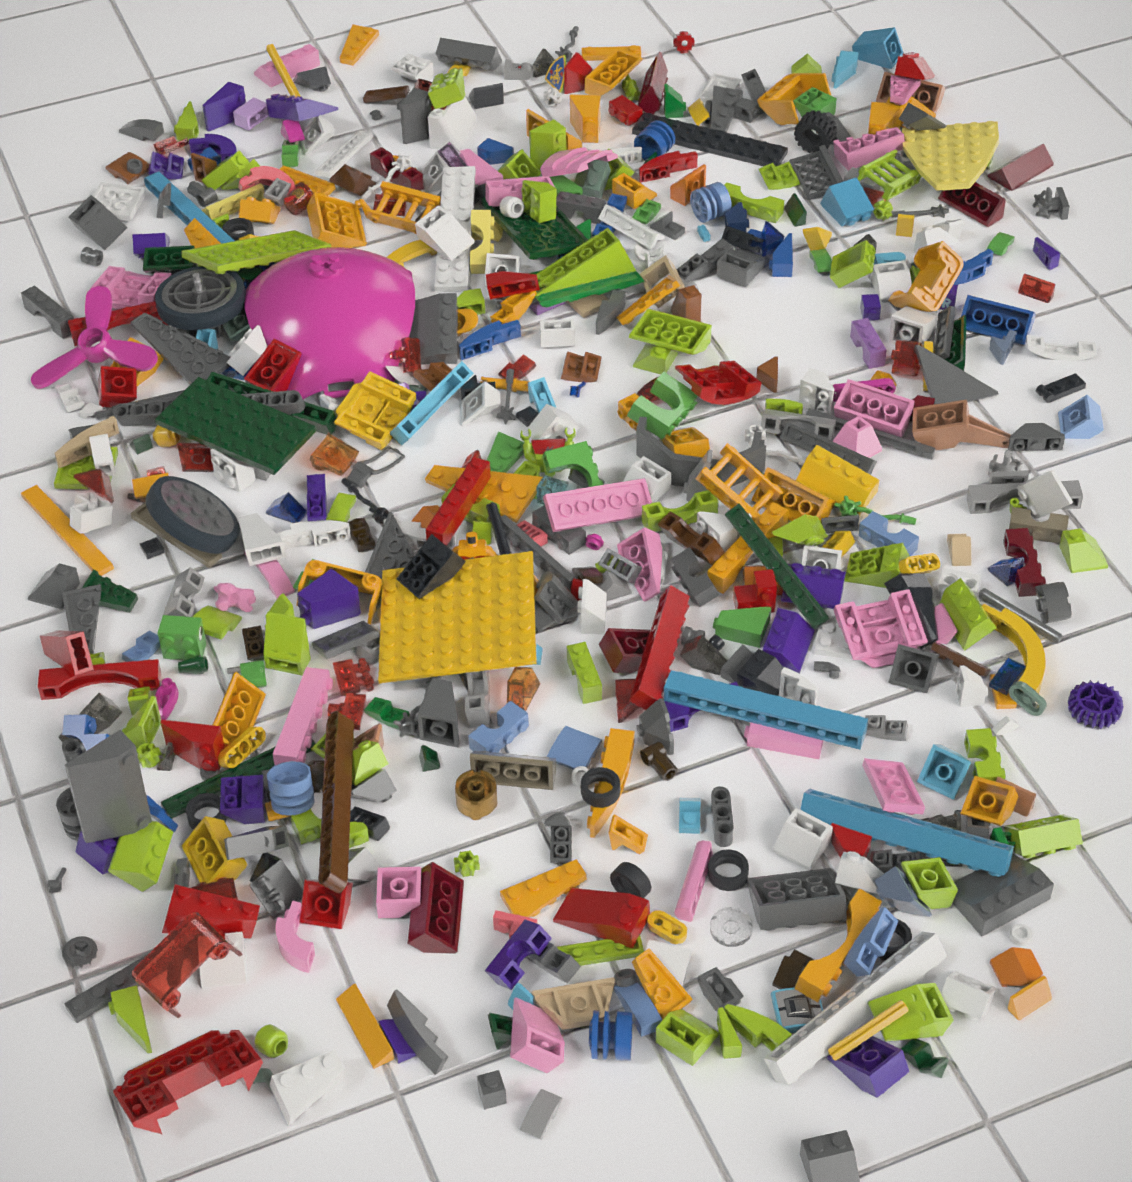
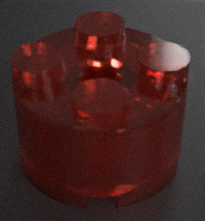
M896 340L895 350H892L891 360H894L892 374L904 376L919 375L921 367L914 347L916 345L922 346V343Z

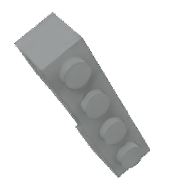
M765 409L762 414L761 427L763 430L766 429L768 433L780 434L783 432L786 423L790 422L830 441L834 438L836 420L771 409Z
M489 670L466 673L468 696L465 697V714L469 726L490 725Z

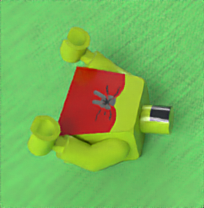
M568 428L565 429L567 441L565 439L531 440V443L529 442L531 430L528 429L529 436L527 437L522 434L521 430L520 438L524 441L525 459L530 463L540 466V473H545L547 477H553L555 472L547 474L542 456L545 451L574 444L572 441L576 437L575 428H573L574 432L571 435L567 434Z

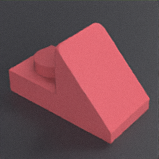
M495 910L493 915L494 930L501 933H510L509 939L525 919L537 924L538 921L537 919Z

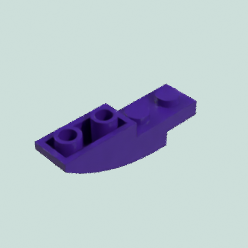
M325 474L307 475V521L326 520L327 495Z

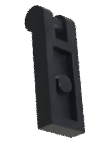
M1074 373L1047 385L1041 384L1036 388L1035 392L1039 396H1043V400L1046 403H1050L1085 389L1086 382Z

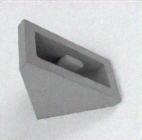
M276 178L264 193V198L272 200L271 202L282 207L284 199L290 190L291 183Z
M609 571L603 574L602 583H595L597 587L607 593V601L632 594L627 582Z

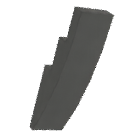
M398 989L394 990L387 1004L394 1023L418 1058L434 1075L441 1072L449 1056L435 1044L438 1037L425 1025L428 1018Z

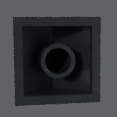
M503 83L473 88L469 93V98L474 109L504 104Z

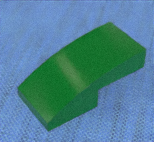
M374 697L364 709V712L373 719L399 730V727L393 723L394 720L400 721L403 718V712H407L408 717L410 715L409 711L393 707L391 701Z

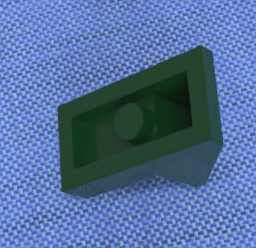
M489 1013L487 1016L496 1048L499 1050L507 1041H511L513 1017Z

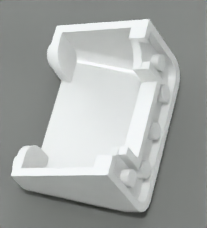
M464 97V100L448 105L445 110L434 109L429 114L428 125L431 149L456 152L463 148L476 123V114L466 97Z

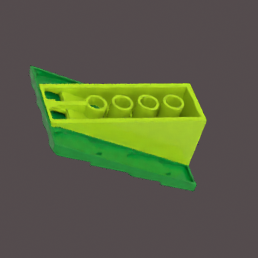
M606 228L545 269L528 273L537 274L540 290L536 291L535 299L545 308L566 301L570 303L594 294L600 295L618 288L622 290L645 282L634 268L620 240L609 228Z

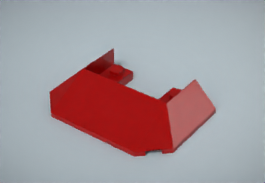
M211 1030L127 1071L124 1075V1083L121 1086H116L113 1094L133 1127L162 1134L157 1119L167 1117L172 1112L178 1110L176 1100L216 1080L221 1087H224L240 1079L249 1092L263 1061L240 1030H231L229 1034H221L219 1030Z

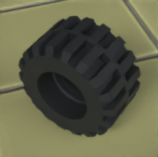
M814 110L807 112L794 129V139L798 141V146H801L802 150H807L808 153L819 151V146L825 145L828 149L837 135V126H834L836 124L835 121H832V118L828 117L825 112L821 113L818 110L817 112Z

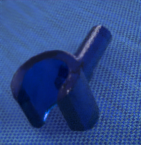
M583 381L578 386H570L569 396L575 395L577 398L580 397L581 388L586 385V382Z

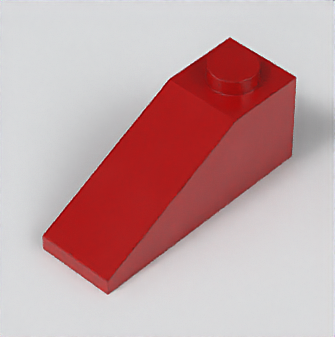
M506 271L485 274L490 300L540 290L537 274Z

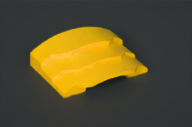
M369 371L361 383L352 386L345 399L336 409L337 419L334 421V424L366 440L367 444L382 450L393 439L390 432L410 413L416 400V393Z

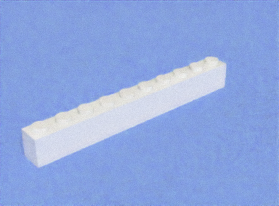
M924 931L919 933L874 969L870 975L864 977L764 1057L774 1080L787 1085L797 1081L803 1072L810 1070L819 1059L829 1055L828 1049L863 1026L867 1020L874 1018L868 1005L869 1001L907 988L915 981L922 979L931 968L937 967L940 961L947 956L937 934Z

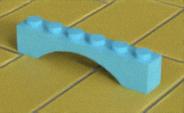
M461 361L390 432V435L402 446L474 373Z

